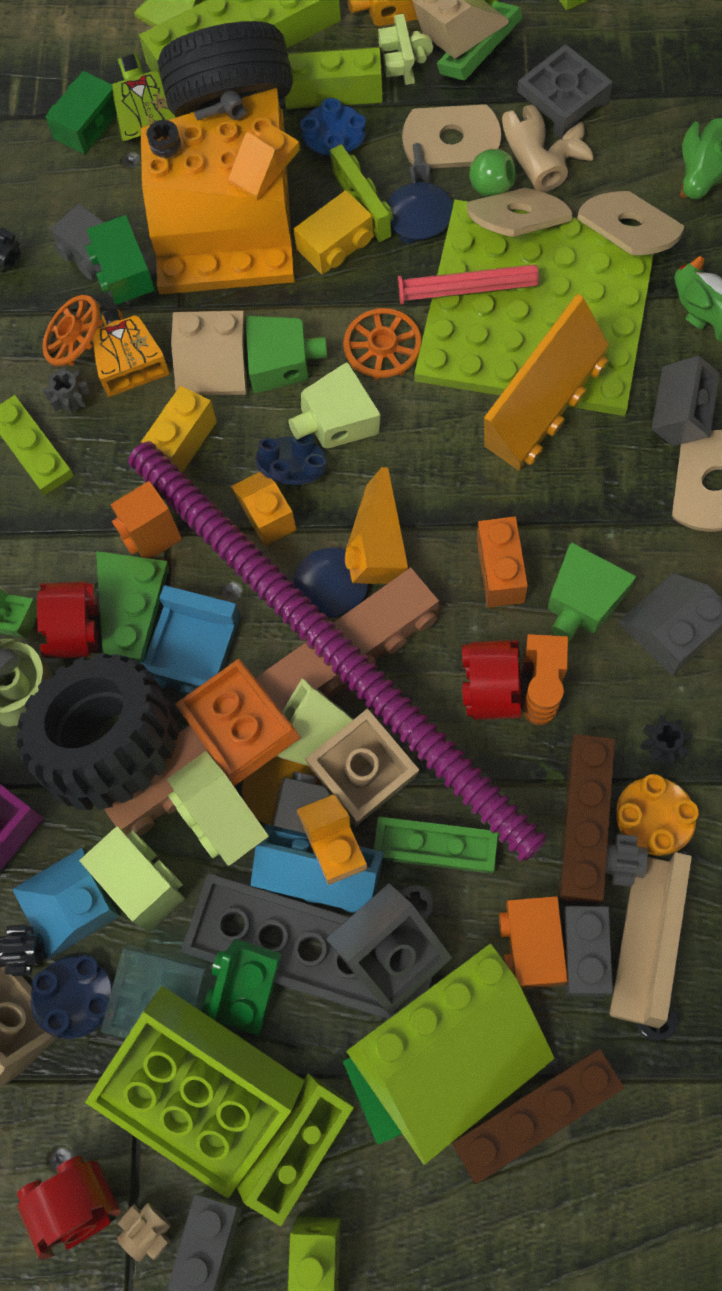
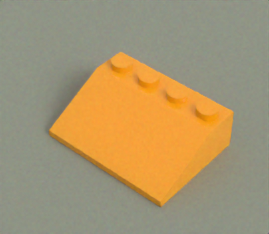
M578 293L484 417V447L518 471L522 469L525 463L531 466L543 450L540 443L547 434L552 437L556 434L565 421V418L561 415L569 405L574 408L577 406L587 391L583 387L591 376L597 378L609 362L605 358L609 344L584 297Z

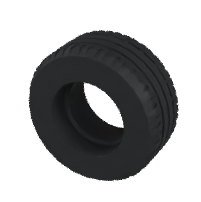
M241 21L196 30L164 46L158 58L160 77L167 106L176 117L216 105V103L220 102L222 95L229 90L235 91L240 98L277 88L280 101L290 93L293 85V76L284 35L273 24L267 22Z

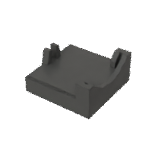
M565 44L518 80L517 92L554 121L553 133L562 139L564 134L574 127L588 111L598 106L605 107L609 103L613 81Z

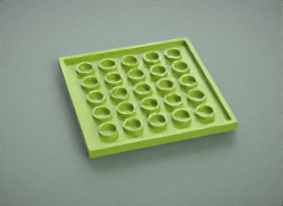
M455 200L437 275L537 265L539 282L538 285L530 287L433 297L414 373V381L501 395L578 293L584 297L609 344L605 357L609 362L597 378L591 376L583 387L587 391L575 408L625 416L654 254L631 255L579 221L576 217H572L570 222L514 237L499 234L478 225L469 217L466 210L468 201ZM519 209L510 210L514 213L519 214L529 213L527 211Z

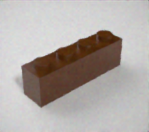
M574 734L571 741L557 891L558 903L598 907L603 901L615 739Z
M600 1049L595 1050L466 1132L451 1144L476 1185L623 1090L624 1086Z

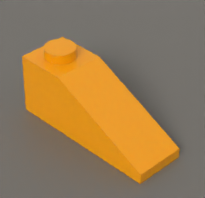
M381 467L366 485L346 547L345 565L347 569H350L352 583L388 584L408 569L389 469L386 467Z

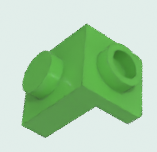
M0 589V634L27 639L36 623L37 601L33 598L9 595Z

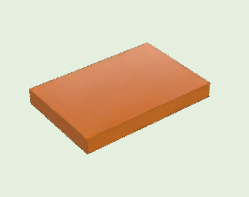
M240 659L234 661L175 703L233 786L240 783L301 738L296 729Z

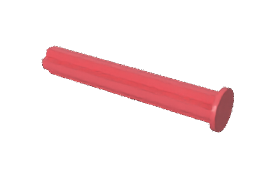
M525 265L402 279V276H398L400 305H404L406 300L536 286L539 282V272L537 265Z

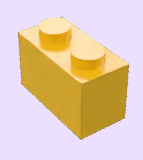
M345 190L293 228L296 249L323 275L331 268L341 265L347 256L358 248L365 247L370 242L371 238L374 237L373 215Z
M180 385L141 443L146 441L153 442L156 448L160 449L164 456L168 457L171 463L175 464L179 471L183 472L217 423L211 400Z

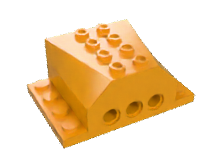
M277 88L241 98L246 114L238 120L231 119L227 112L198 121L194 112L168 119L177 126L181 140L179 151L171 157L161 158L151 152L146 135L147 129L151 124L141 128L142 189L149 236L156 255L157 288L160 295L295 282L287 166L258 201L230 184L228 180L244 135L247 132L259 138L270 124L285 132L283 110L280 109Z

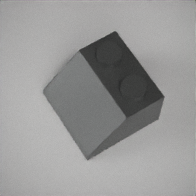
M673 573L625 614L618 623L673 676L722 633V598L709 585Z
M390 883L326 939L389 1015L452 959L451 955L415 907Z

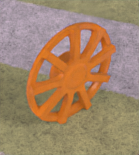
M89 295L73 297L61 306L51 319L43 339V354L45 359L57 368L67 364L72 366L75 364V359L85 349L90 350L92 348L90 342L97 328L101 327L103 322L100 320L101 304ZM79 302V308L76 316H74L70 306ZM89 302L91 306L89 310L84 314L87 303ZM64 313L65 316L59 321L58 325L55 326L60 316ZM51 332L55 333L58 340L48 345ZM79 341L81 344L76 348V343ZM61 347L58 354L52 358L50 354ZM68 348H69L68 356L64 357V355L66 354V352H67V350H68Z
M379 308L367 311L351 322L344 335L343 347L346 358L354 370L373 377L374 380H379V378L402 376L405 374V371L418 359L422 338L418 326L406 314L394 309ZM380 314L396 316L390 327L382 326ZM373 315L376 328L370 332L360 325L359 322ZM402 320L406 321L412 330L396 336L395 331ZM353 329L365 336L368 341L351 342L350 336ZM415 337L416 339L414 349L398 345V343ZM350 349L369 350L356 360ZM394 352L410 356V358L401 365L394 356ZM373 356L377 357L375 369H370L363 365ZM385 357L390 360L394 366L393 369L381 370Z

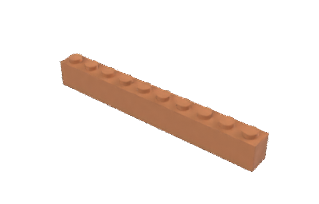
M410 567L334 622L336 625L335 630H342L344 632L343 638H350L352 640V647L358 646L361 649L360 655H367L369 657L368 663L376 664V659L386 652L392 654L403 647L407 642L406 638L417 630L423 632L436 622L437 615H439V600ZM307 642L255 678L281 712L302 678L311 683L328 698L334 697L346 686L340 680L341 674H334L332 672L333 666H327L324 663V657L319 658L315 654L316 649H310L307 646ZM190 725L178 733L177 740H173L176 747L172 758L165 760L167 764L166 769L160 777L155 775L150 781L152 785L144 792L141 789L132 794L133 799L125 803L117 801L113 803V807L104 809L114 825L118 826L126 835L133 830L138 836H141L154 826L155 823L153 821L165 812L170 814L177 811L175 805L168 797L174 790L167 781V778L205 751L212 757Z

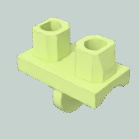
M404 14L394 15L395 26L378 29L380 51H398L383 54L386 77L403 75L405 85L414 84L415 79L412 70L414 60H417L418 63L426 61V57L433 50L432 40L428 35L421 34L419 31H414L409 38Z

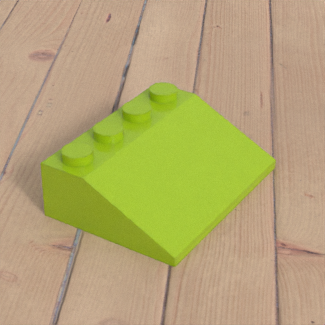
M491 943L346 1051L423 1165L428 1163L555 1059L517 978Z
M162 985L141 1014L85 1103L228 1199L291 1113L304 1080Z

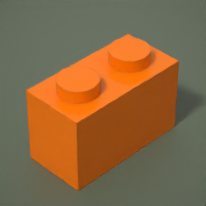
M150 481L110 504L117 516L111 522L131 555L138 552L142 558L152 559L182 540L169 508Z
M516 516L478 521L477 545L487 608L525 603L528 585Z
M544 897L507 900L505 905L506 912H499L501 938H509L510 954H503V961L517 978L521 989L564 986L568 981L558 898Z

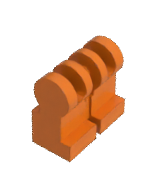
M527 635L522 660V671L532 672L523 712L526 719L535 725H546L557 714L564 693L562 683L567 671L568 636Z

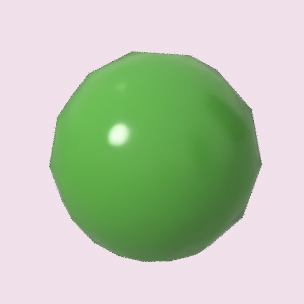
M487 149L478 154L470 165L469 178L472 187L478 194L484 197L508 192L515 183V166L512 157L501 149Z

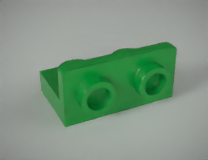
M234 939L225 952L220 950L216 956L212 975L217 976L215 988H210L202 1012L208 1014L210 1018L218 1023L220 1022L259 1036L266 1019L282 954Z

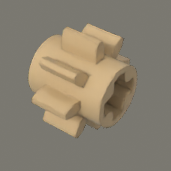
M149 1202L142 1210L136 1205L131 1206L117 1222L124 1230L117 1237L118 1243L138 1262H141L147 1254L155 1260L171 1242L165 1235L172 1226L171 1223Z

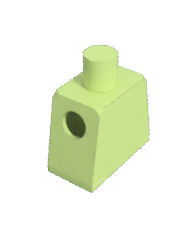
M347 362L304 389L301 393L302 414L288 420L290 429L296 439L314 432L324 448H332L379 434L381 414Z
M302 678L282 711L301 738L277 756L309 766L305 758L354 719L311 683Z

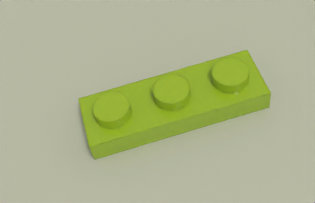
M342 144L330 149L334 176L342 188L347 190L373 215V231L377 240L381 242L391 237L390 221L393 220L392 211L386 201L381 202L378 198L372 180L369 177L365 179L361 173V167L357 158L354 155L350 156Z
M14 395L0 404V436L45 496L72 478L74 475L71 469L18 398Z

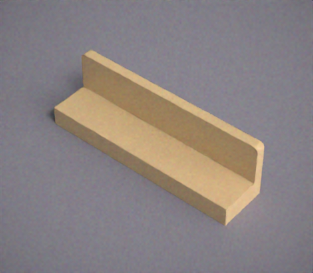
M675 852L669 862L648 857L645 877H635L634 884L630 887L609 1011L610 1016L655 1028H660L667 1022L692 856Z

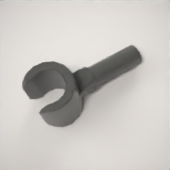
M229 90L222 95L219 103L195 111L194 114L197 121L227 112L231 119L238 120L246 114V109L242 105L243 100L238 93Z
M415 143L413 144L415 162L410 167L411 183L416 184L418 181H426L431 184L430 166L423 161L421 144Z

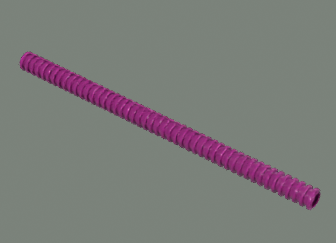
M146 441L139 444L132 451L128 460L129 466L136 470V473L143 477L145 482H151L168 506L173 507L174 512L179 514L183 521L188 522L189 527L196 530V534L202 537L206 544L211 545L212 550L219 553V557L227 561V565L230 568H235V573L242 577L246 584H251L250 587L253 592H259L258 595L261 600H267L266 603L269 608H275L274 611L277 616H283L282 619L285 624H291V630L294 633L299 632V638L302 641H308L307 646L310 649H316L315 654L319 658L324 657V663L327 666H333L332 672L334 674H341L340 680L343 683L349 682V689L351 691H358L357 697L360 700H367L366 706L368 708H375L374 714L377 717H384L383 723L386 726L391 725V731L396 735L400 734V740L403 743L408 742L410 744L409 750L411 752L417 751L419 753L418 759L420 761L426 760L428 762L426 767L429 770H436L435 776L438 779H445L444 785L447 788H454L453 794L456 797L462 796L464 798L462 803L465 806L471 805L473 807L471 812L474 815L479 814L481 816L480 821L491 826L490 832L492 834L497 832L500 835L499 841L501 843L507 842L509 844L508 850L510 852L516 851L519 854L517 859L520 862L527 861L546 842L547 835L544 832L539 834L536 831L538 826L535 823L529 824L527 822L528 816L525 813L520 815L517 812L519 807L516 804L511 806L508 803L510 798L507 795L501 796L499 794L501 789L498 786L492 787L490 785L492 780L489 777L483 778L481 776L483 771L480 768L474 769L472 767L474 762L471 759L465 760L463 758L465 753L462 750L456 751L454 749L456 744L453 741L447 742V735L444 732L438 733V726L435 723L429 724V717L425 714L420 715V708L418 706L412 707V700L409 697L403 698V691L399 688L394 689V682L392 680L386 681V674L382 671L377 672V665L375 663H368L369 657L365 654L360 655L361 649L358 646L352 647V640L347 637L343 638L344 632L340 629L335 630V623L327 621V615L319 613V607L314 604L311 605L309 597H302L303 591L295 588V583L287 580V576L283 572H279V568L275 564H271V560L267 556H263V552L259 548H255V544L248 540L247 536L240 532L236 525H232V521L228 517H224V513L217 509L216 505L209 501V498L202 494L201 490L194 486L193 482L186 478V475L179 471L178 467L171 463V460L164 456L163 452L157 449L153 442Z

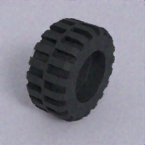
M95 654L93 659L88 660L86 657L76 659L74 664L67 668L63 665L54 671L56 675L50 680L45 678L38 685L39 691L35 696L30 695L26 701V712L20 714L18 728L20 730L17 731L16 743L23 764L52 797H55L66 806H75L76 809L92 810L94 805L98 810L113 807L114 802L125 803L133 799L132 794L140 789L144 792L152 785L150 781L155 775L160 777L167 766L165 760L172 758L176 744L173 740H177L179 725L176 722L177 713L174 706L152 673L137 660L129 659L127 656L113 654L111 658L109 654ZM120 715L115 725L106 735L92 744L77 748L83 735L92 726L108 717Z

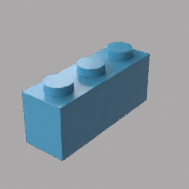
M266 824L264 830L269 837L255 847L250 886L264 889L270 893H281L302 898L310 903H322L339 907L351 913H356L376 895L384 852L359 846L367 864V870L328 885L306 833Z

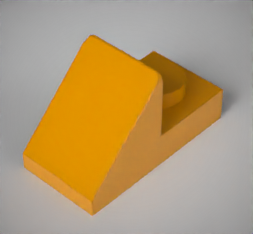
M272 124L264 130L259 138L247 132L244 135L229 175V183L258 201L299 152V141Z
M335 794L297 809L298 816L328 885L367 870L365 859L350 828V817Z

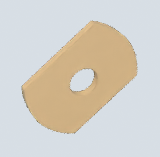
M486 104L417 108L410 112L405 121L402 133L403 148L412 165L415 162L413 144L420 143L423 161L430 166V169L470 166L475 157L487 149L500 148L501 128L496 115ZM456 129L464 137L459 143L451 145L444 143L440 139V135L445 130Z
M521 188L469 201L466 208L469 217L478 225L493 232L512 237L572 220V211L563 201L550 194L530 188ZM519 209L527 211L529 213L519 214L514 213L510 210Z
M630 191L608 192L594 196L581 206L577 216L579 221L631 255H647L665 251L680 240L684 230L683 224ZM625 218L635 219L642 225L627 226L619 220Z
M722 430L711 431L708 438L681 444L672 517L678 523L691 529L705 532L722 531V489L711 491L703 486L704 477L709 472L722 470Z

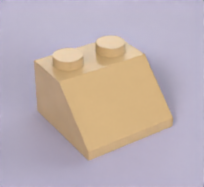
M412 0L422 33L428 35L432 42L454 59L509 23L506 16L483 0Z
M244 311L173 312L171 346L175 390L177 391L181 385L201 396L247 395L248 350Z
M368 708L305 758V761L321 785L326 788L329 795H336L347 811L350 822L355 828L414 780L419 772L417 766Z

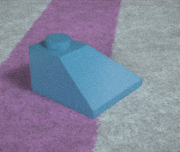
M80 848L12 889L31 927H33L34 933L42 935L44 952L48 959L53 958L120 917L109 894L79 861L87 854L84 848Z

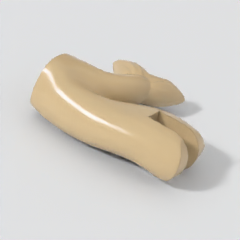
M534 105L523 107L524 121L521 122L513 110L507 111L502 115V125L508 144L536 191H550L566 180L568 169L565 160L568 157L587 161L593 160V153L590 147L582 141L585 134L582 122L569 129L562 139L555 142L547 151L544 149L545 123L539 110Z

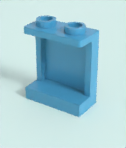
M164 585L159 598L163 605V610L144 662L141 664L152 673L163 691L165 687L179 690L178 693L185 697L223 670L241 616L235 603Z

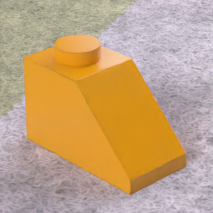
M258 472L231 486L234 495L264 547L296 531L293 512L277 484L271 478H267L261 472Z

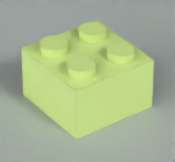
M207 751L167 778V781L174 790L168 797L188 826L195 832L212 859L220 854L229 866L269 837L225 773Z
M117 826L79 861L130 920L150 933L185 900L178 891L183 884L160 860L155 864L152 862L157 855L133 830L126 835Z

